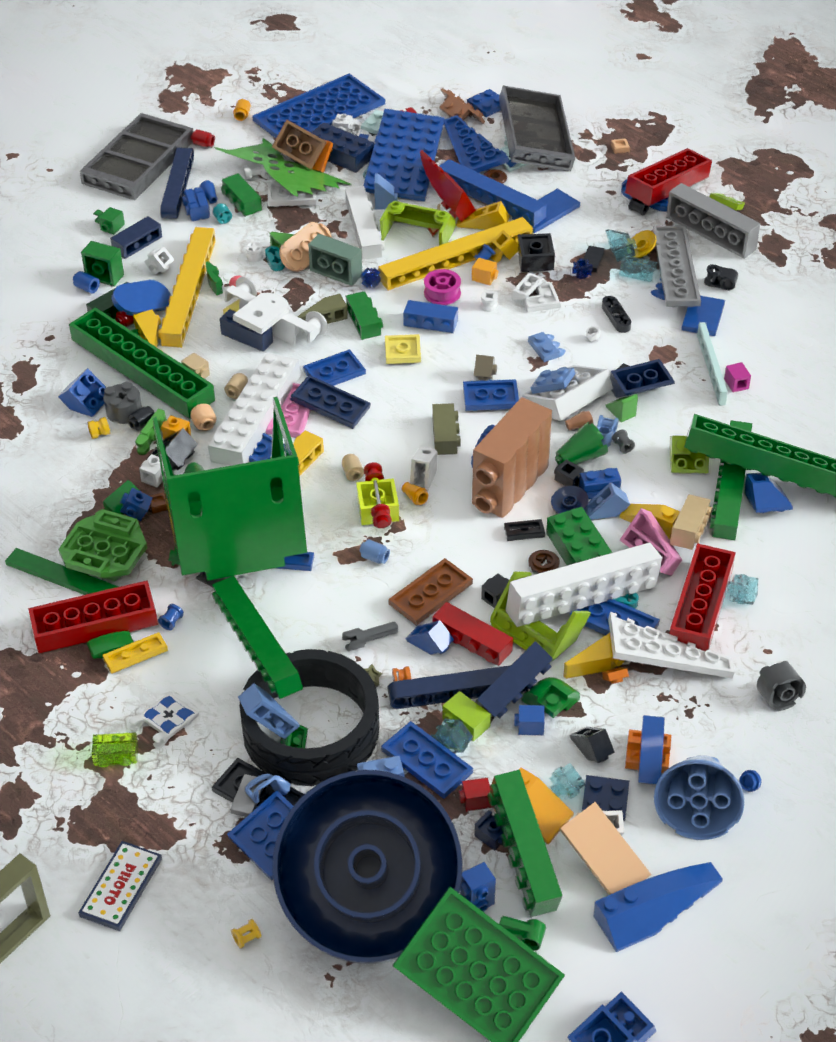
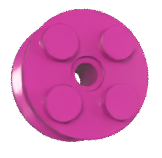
M438 269L429 272L425 276L424 296L429 302L449 305L460 298L461 290L459 287L461 285V278L456 272Z

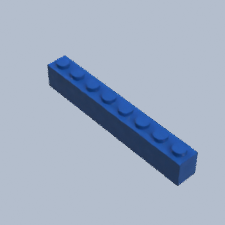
M450 159L439 165L470 197L487 205L501 201L509 215L517 219L523 217L532 226H536L546 218V204Z

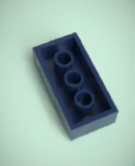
M324 122L311 132L323 140L333 142L328 162L355 173L370 162L374 142Z

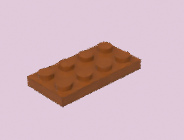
M444 558L389 598L388 603L417 626L440 609L446 602H449L471 586L473 578Z

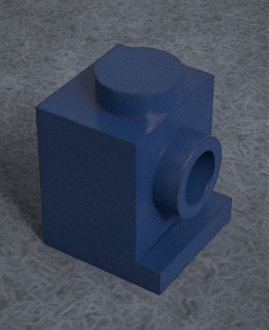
M488 810L475 823L474 836L494 851L500 845L503 846L501 826L498 827L496 825L492 811Z

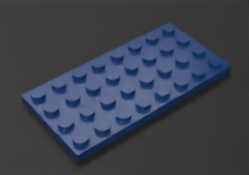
M348 73L252 115V118L256 124L274 138H277L286 120L311 133L323 122L332 125V121L335 120L337 114L350 115L354 119L373 109L385 105V98Z
M384 109L363 184L365 191L375 194V174H379L394 186V192L398 193V198L425 202L430 181L424 170L420 151L423 150L432 161H435L445 118Z

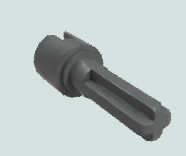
M393 621L366 630L355 628L342 633V640L351 641L345 645V649L353 651L363 648L368 641L398 632V625Z

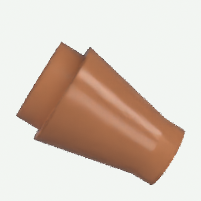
M583 410L569 420H566L565 424L568 431L580 429L587 422H590L589 425L591 423L594 424L590 411L585 412Z

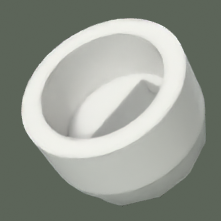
M591 326L586 329L585 333L589 341H597L600 338L598 327Z

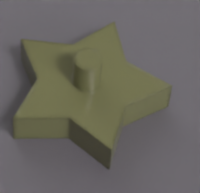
M371 664L368 668L364 669L369 673L375 686L378 687L379 677L383 673L377 671L373 664Z

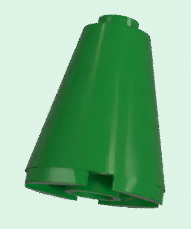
M590 422L585 423L556 451L555 461L558 465L562 464L566 459L574 464H579L608 453L607 444L603 445L601 441L604 437L593 423L590 425Z

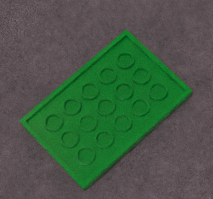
M451 887L446 890L392 965L490 1042H519L565 977L564 973Z

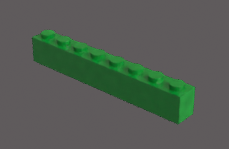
M730 420V425L752 431L753 423ZM720 460V463H724V465L719 466L718 476H722V478L717 479L716 489L720 490L715 491L714 502L718 503L713 504L712 515L715 518L711 517L710 529H713L712 537L735 540L746 469L740 465H731L724 462V460Z

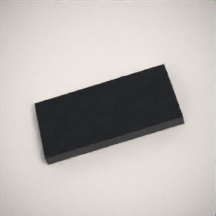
M237 757L212 786V792L233 803L244 774L258 777L267 773ZM270 784L264 787L256 808L275 792ZM290 786L288 794L283 796L294 806L305 794Z

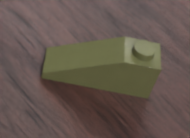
M341 294L324 297L297 316L306 321V315L311 311H316L325 317L327 324L348 319L347 305Z

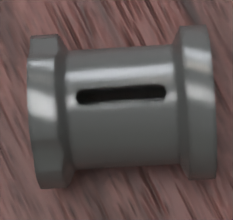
M621 429L613 434L612 440L618 444L621 453L626 454L634 449L635 442L629 439L626 430Z

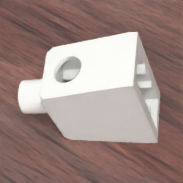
M419 447L411 459L410 483L425 488L427 492L437 471L438 452L436 450Z

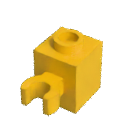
M503 230L492 241L497 248L494 249L496 254L490 258L498 263L504 255L510 260L518 252V244Z

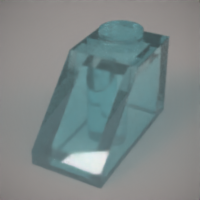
M610 229L605 230L608 243L617 262L636 256L634 250L637 248L635 240L631 239L628 233Z

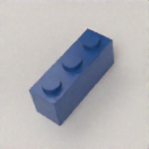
M408 300L403 312V325L407 327L454 333L458 322V307Z

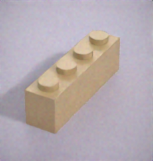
M688 494L673 526L670 545L693 550L695 544H699L701 535H703L712 514L713 507H710L711 499Z

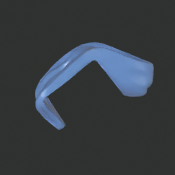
M263 774L250 781L245 787V792L254 803H258V791L270 784L275 792L278 791L281 795L288 794L291 784L280 776ZM264 779H267L266 781L259 784L252 793V791L250 790L252 786H254L255 784Z

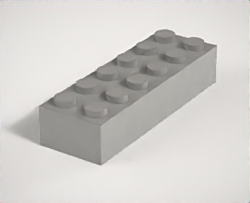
M682 183L669 191L666 218L681 226H686L690 231L744 259L756 251L760 230L759 222Z

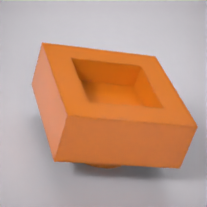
M623 667L602 671L603 680L610 681L611 684L622 682L623 678L629 677L627 668Z

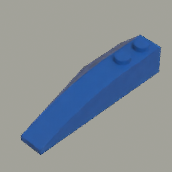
M711 862L676 869L635 883L595 901L593 917L617 953L658 934L666 924L673 922L681 912L693 906L696 900L700 897L703 898L722 883L723 878Z

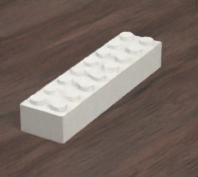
M269 353L265 354L208 444L211 462L228 466L249 462V456H252L254 453V448H257V443L263 438L262 434L266 433V429L273 418V397L277 396L280 406H282L293 388V383H297L301 376L299 359Z
M646 543L511 581L506 612L514 624L519 627L599 604L608 599H616L628 593L634 594L642 590L651 589L657 585L662 556L651 543Z

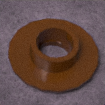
M492 169L483 174L502 184L507 181L506 173L501 170Z

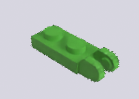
M157 409L135 440L138 446V454L145 455L150 451V444L156 440L153 417H157L161 431L163 422L167 420L165 410Z

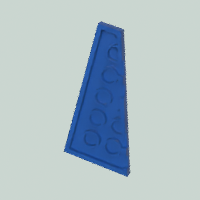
M458 115L444 120L445 129L459 164L480 173L510 162L507 155H503L498 148L493 147L492 143L480 133L477 134L475 129L470 128Z

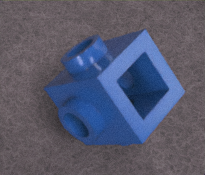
M131 488L128 494L124 493L120 501L123 504L120 512L141 521L148 511L152 497Z

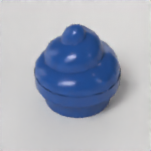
M750 769L742 773L739 783L744 790L753 792L760 788L762 780L758 772Z

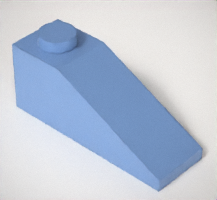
M252 684L238 696L249 717L283 739L300 726L278 702L256 684Z

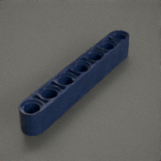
M177 147L161 203V218L178 219L182 197L184 196L194 161L193 148Z
M510 666L394 681L387 687L390 705L394 709L446 703L459 691L470 699L479 698ZM525 687L521 692L527 691L528 689Z

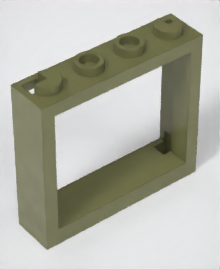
M21 853L0 870V903L21 885L27 909L0 933V964L50 917L37 866Z

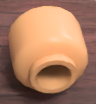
M198 404L190 413L194 426L198 430H210L217 420L209 404Z

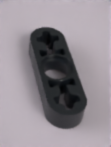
M605 296L602 299L603 311L618 332H629L631 330V319L616 297Z

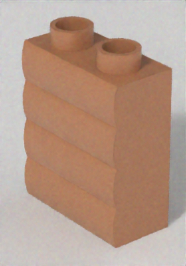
M521 397L473 449L472 504L479 511L486 514L492 513L501 518L505 517L512 510L514 504L523 498L526 490L535 484L537 477L547 470L550 455L551 409Z

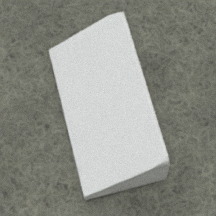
M528 273L512 290L511 299H527L541 284L543 278Z

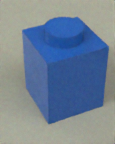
M519 705V714H514V726H518V735H544V706Z

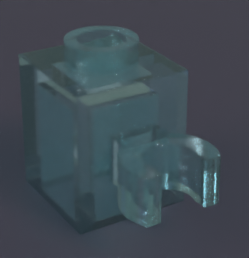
M444 719L442 724L436 727V734H431V737L450 751L463 753L473 738L462 721L456 719Z

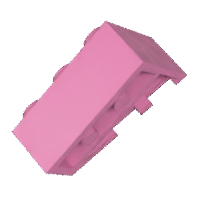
M641 508L620 538V541L629 548L651 543L662 556L660 572L672 576L681 563L682 558L674 546L670 545L669 538L653 514Z

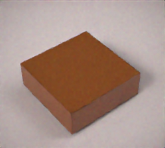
M164 492L150 496L152 497L150 508L153 514L167 510Z

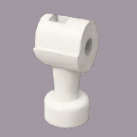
M260 164V167L253 169L249 166L244 167L246 180L251 179L252 175H261L264 179L271 177L262 164Z

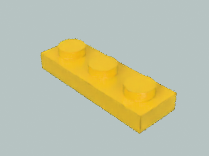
M158 632L103 654V660L110 673L113 674L168 651V648Z

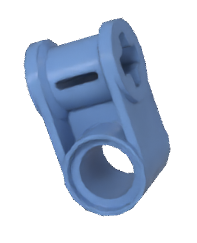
M603 415L599 416L597 428L604 437L601 440L603 445L607 444V447H610L612 436L617 430L618 418L610 419L604 418Z

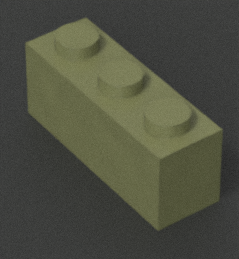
M454 403L432 404L435 450L438 452V455L457 454V447H461L460 436H457L460 433L459 423H456L458 421V411H455Z

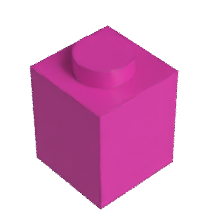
M743 362L726 366L724 380L732 392L749 389L751 374Z

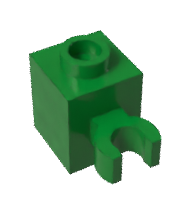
M109 207L104 213L98 209L93 213V215L98 216L94 221L100 223L101 231L115 235L125 225L123 211Z

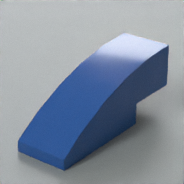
M643 715L638 783L657 784L661 777L665 717Z

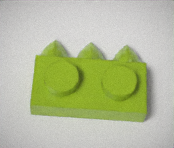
M710 193L709 196L735 211L743 210L745 205L744 202L737 201L732 197H726L725 194Z

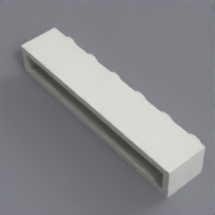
M364 186L345 188L346 204L358 246L362 249V260L382 257L384 242L381 240L380 230L377 231L378 222L375 221V212L372 211L369 192L365 191Z

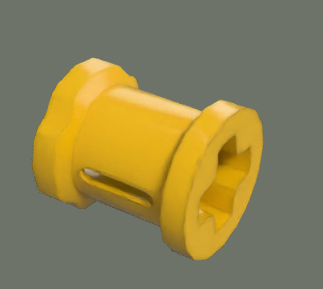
M253 919L248 920V924L239 929L234 928L231 930L232 937L240 949L244 947L245 943L254 938H261V932ZM250 931L249 934L243 936L244 933Z

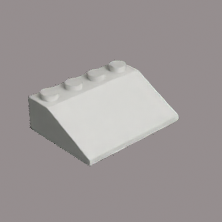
M572 365L568 368L574 367L575 375L566 389L532 394L530 390L521 396L551 409L552 419L563 421L572 413L579 412L585 405L594 403L595 399L607 395V392L612 390L613 386L608 369Z

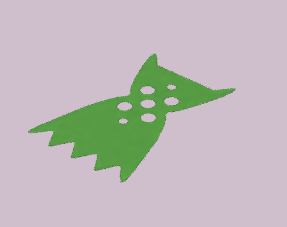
M262 138L263 144L231 150L214 147L224 153L262 164L266 172L296 197H298L297 191L313 194L310 188L326 191L324 185L340 189L336 182L352 185L324 172L311 170L302 164L285 160L283 155L272 148V144ZM268 154L276 155L277 158H271ZM253 157H259V158H262L263 160H262V161H257V160L253 159ZM269 160L277 161L278 164H272ZM289 163L294 165V167H287L284 164ZM275 166L278 167L279 170H273L270 167Z

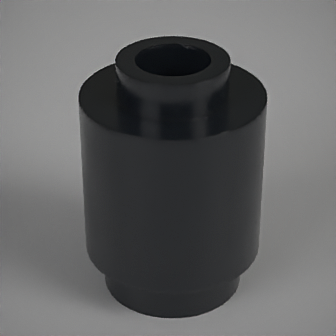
M150 406L141 407L128 416V424L132 429L139 431L145 427L155 412Z

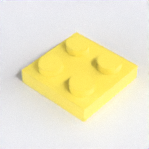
M419 334L385 336L386 364L421 363Z

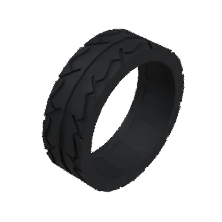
M305 649L286 653L296 668L303 687L316 686L337 690L349 696L357 703L363 712V716L355 729L335 743L315 748H297L281 744L265 734L260 729L257 721L246 714L240 702L239 708L244 746L251 761L263 772L273 776H280L290 784L293 783L301 786H316L336 775L356 771L357 763L366 762L372 755L377 744L375 742L379 736V699L372 678L359 664L339 653L317 649ZM257 670L249 677L243 690H246L252 684H256L273 699L278 697L275 692L271 693L267 682H264L261 673Z

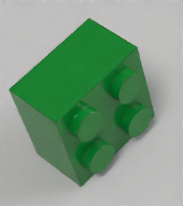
M90 241L81 251L84 272L98 278L100 283L115 287L124 276L120 248Z

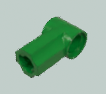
M506 916L501 917L499 924L532 950L540 949L546 931V925L537 919H529L525 922Z

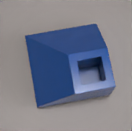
M87 368L62 391L58 398L70 410L93 417L104 405L103 396L106 386Z
M761 473L746 474L744 494L756 513L793 510V506L784 491L772 478Z

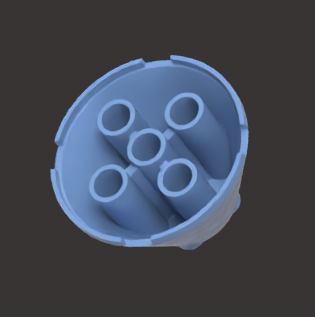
M698 755L689 757L671 766L661 775L655 787L654 804L664 824L667 823L673 828L675 833L690 839L709 840L725 835L730 828L740 821L744 810V793L736 777L721 765L717 758Z

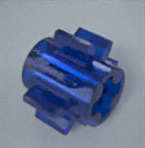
M580 258L577 262H573L572 274H576V278L585 279L588 275H592L593 264H589L588 259Z
M375 267L371 269L366 268L360 276L363 280L361 284L366 288H371V286L375 288L381 281L379 276L381 272Z

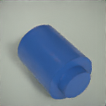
M79 271L73 276V285L90 294L98 290L100 284L98 278L83 271Z

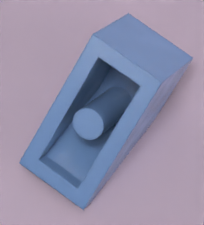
M375 174V209H386L389 203L398 201V193L394 192L392 184L381 175Z
M610 482L588 502L585 512L591 520L617 517L627 509L630 502L626 493Z

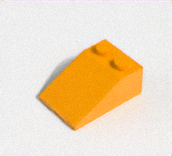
M520 767V772L544 842L549 845L560 832L559 829L573 817L574 812L538 777Z

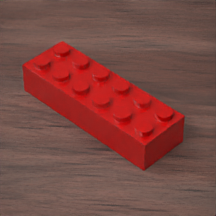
M686 148L628 175L625 193L650 206L669 197V191L681 183L690 187L708 178L712 160Z
M703 544L696 545L670 627L669 634L678 637L677 641L684 644L691 642L696 644L695 647L703 651L710 649L733 571L736 552Z
M148 580L28 608L38 654L85 643L99 636L114 632H131L158 625L156 609Z

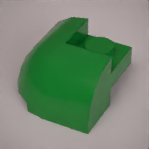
M547 677L536 682L523 694L521 701L526 705L544 706V712L554 718L563 709L568 711L580 700V693L560 679Z

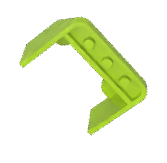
M398 201L389 203L380 218L381 240L383 241L394 221L425 228L440 229L439 245L448 243L456 228L455 219L446 211Z
M514 571L490 617L491 626L513 637V642L524 650H527L536 641L554 661L578 639L591 613L589 611H573L567 623L560 627L558 633L541 621L517 627L506 612L509 585L511 581L529 577L532 573Z

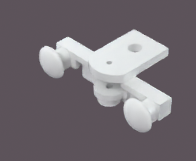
M239 277L236 280V286L232 285L225 290V302L234 297L240 299L239 310L233 314V320L260 334H263L272 326L273 336L294 345L298 332L302 334L305 331L308 332L307 343H310L316 338V335H322L327 331V321L322 314L311 311L306 315V321L289 313V304L282 296L274 293H260L256 296L257 288L254 282L247 277Z

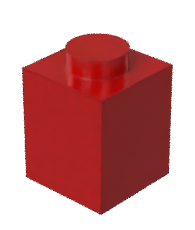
M488 777L462 781V790H459L458 793L460 803H464L466 812L492 808L488 800V793L490 792Z

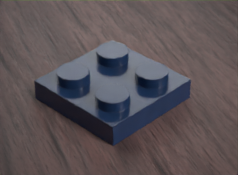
M586 775L582 811L596 802L602 811H622L623 821H625L630 781Z

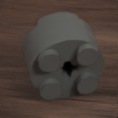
M124 382L112 387L109 386L104 390L103 398L106 415L112 422L115 420L119 421V424H127L128 416L142 407L139 390L131 382Z
M782 661L770 667L765 666L759 672L760 677L757 681V690L775 710L782 711L793 707L796 704L794 701L798 697L802 698L806 692V683L788 661Z

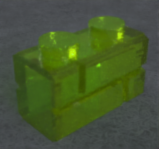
M136 732L93 735L92 759L94 766L108 767L109 765L116 764L129 766L137 763L138 739Z

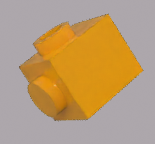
M478 258L472 266V281L491 285L493 280H496L498 277L497 262Z
M170 416L161 426L163 439L182 428L191 436L190 422Z

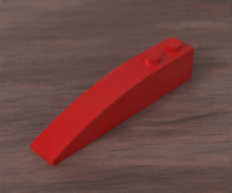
M421 150L420 156L424 170L432 187L442 200L441 205L445 210H450L449 213L454 219L458 218L460 222L464 221L476 211L474 205L465 191L450 175L444 172L434 160L432 161Z

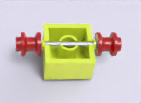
M376 462L368 463L363 469L365 481L356 482L361 525L373 524L376 528H386L392 522L399 521V502L394 478L384 479L382 466Z

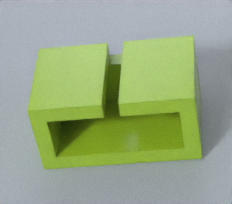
M460 691L442 706V719L445 723L452 725L456 729L458 728L461 735L468 737L473 742L490 728L491 714Z

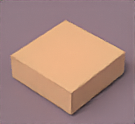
M626 138L611 140L614 154L630 152Z

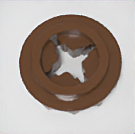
M538 550L530 555L528 564L532 572L537 571L539 574L559 568L560 560L552 551ZM547 560V564L542 566L541 563Z

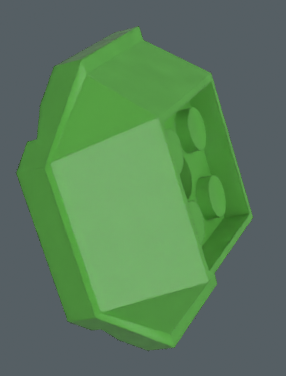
M101 509L95 515L77 522L58 550L66 568L115 582L122 576L131 573L147 549V544L137 519Z

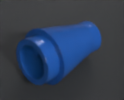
M209 180L203 181L200 187L203 188L206 199L211 204L216 203L218 198L214 183Z

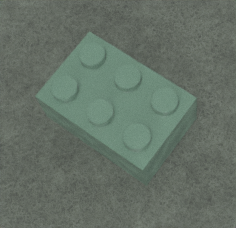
M318 234L308 244L310 271L353 286L363 275L361 248L322 234Z

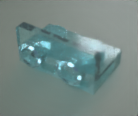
M625 256L621 261L619 275L651 282L658 262Z

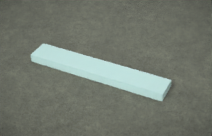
M700 322L698 324L697 338L718 404L720 406L726 405L728 391L706 323Z

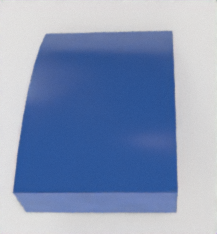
M621 991L606 1006L602 1004L567 1038L571 1042H646L657 1031L655 1025Z

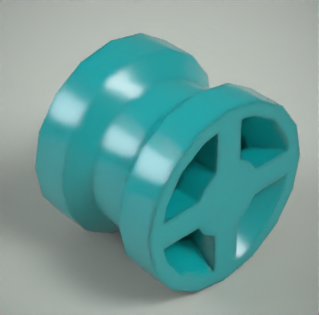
M220 203L213 208V215L219 223L226 224L232 219V213L225 204Z

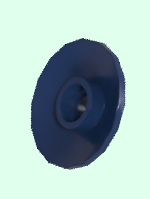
M565 486L555 491L551 497V506L557 514L583 507L585 510L588 506L589 498L582 488Z

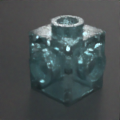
M735 574L733 580L729 581L727 586V593H730L729 601L753 605L758 595L759 578L749 577L745 574Z
M571 763L567 764L564 768H557L552 773V777L549 778L553 783L550 788L557 797L562 795L565 800L577 796L580 793L579 789L586 785Z

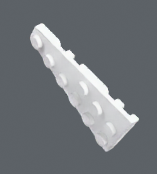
M610 612L608 621L614 659L733 678L735 669L732 658L712 650L703 651L695 647L696 644L691 642L684 644L677 641L678 637L649 626L645 628L634 624V620L628 618L625 621L617 618L616 613Z

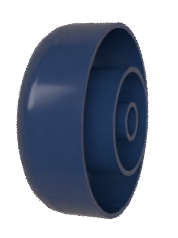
M379 770L351 771L336 775L319 783L300 798L290 810L280 828L275 843L273 881L279 903L286 917L297 932L310 944L334 958L358 964L385 963L394 961L399 957L449 887L459 893L463 862L461 846L456 829L448 813L436 798L422 786L391 772Z

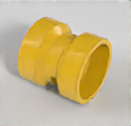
M106 417L100 418L98 421L92 420L87 422L92 439L98 438L102 434L104 436L110 434Z

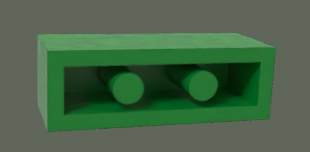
M239 173L222 179L221 191L223 195L229 198V201L236 206L239 212L241 211L244 216H248L262 211L261 197Z
M365 291L345 295L347 311L361 340L381 336L383 321L381 318H378V312L376 307L373 308L371 297H368Z

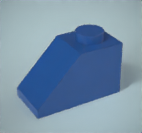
M440 620L417 626L405 638L407 642L430 655L436 653L443 654L450 648L449 644L454 640Z

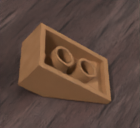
M286 120L272 148L312 170L327 142Z

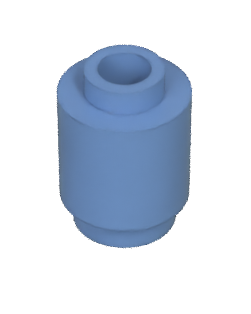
M370 539L363 542L360 547L362 558L378 564H385L390 555V550L385 545Z

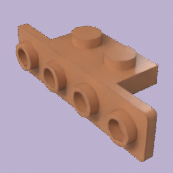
M441 88V92L447 98L439 107L444 113L450 117L458 115L462 120L470 114L482 124L485 123V120L482 118L483 114L478 109L475 111L468 102L465 104L462 98L459 96L455 97L451 90Z

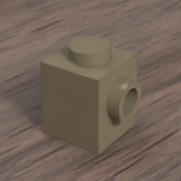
M476 354L474 376L478 377L480 381H486L488 378L493 379V375L497 373L495 357Z

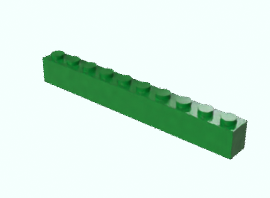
M235 576L212 584L214 592L211 594L214 602L218 604L227 623H230L231 629L236 633L239 642H242L244 650L248 651L251 661H254L257 671L261 673L264 682H267L271 693L275 692L278 698L282 699L303 690L296 668Z

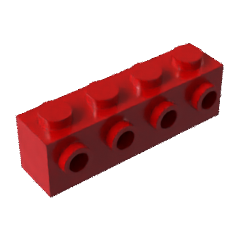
M448 602L432 616V622L440 620L454 638L452 642L465 647L470 652L476 653L485 658L486 661L500 666L513 651V637Z

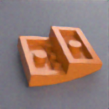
M629 729L625 769L639 770L641 731ZM664 734L661 773H664L669 768L672 736L670 734Z

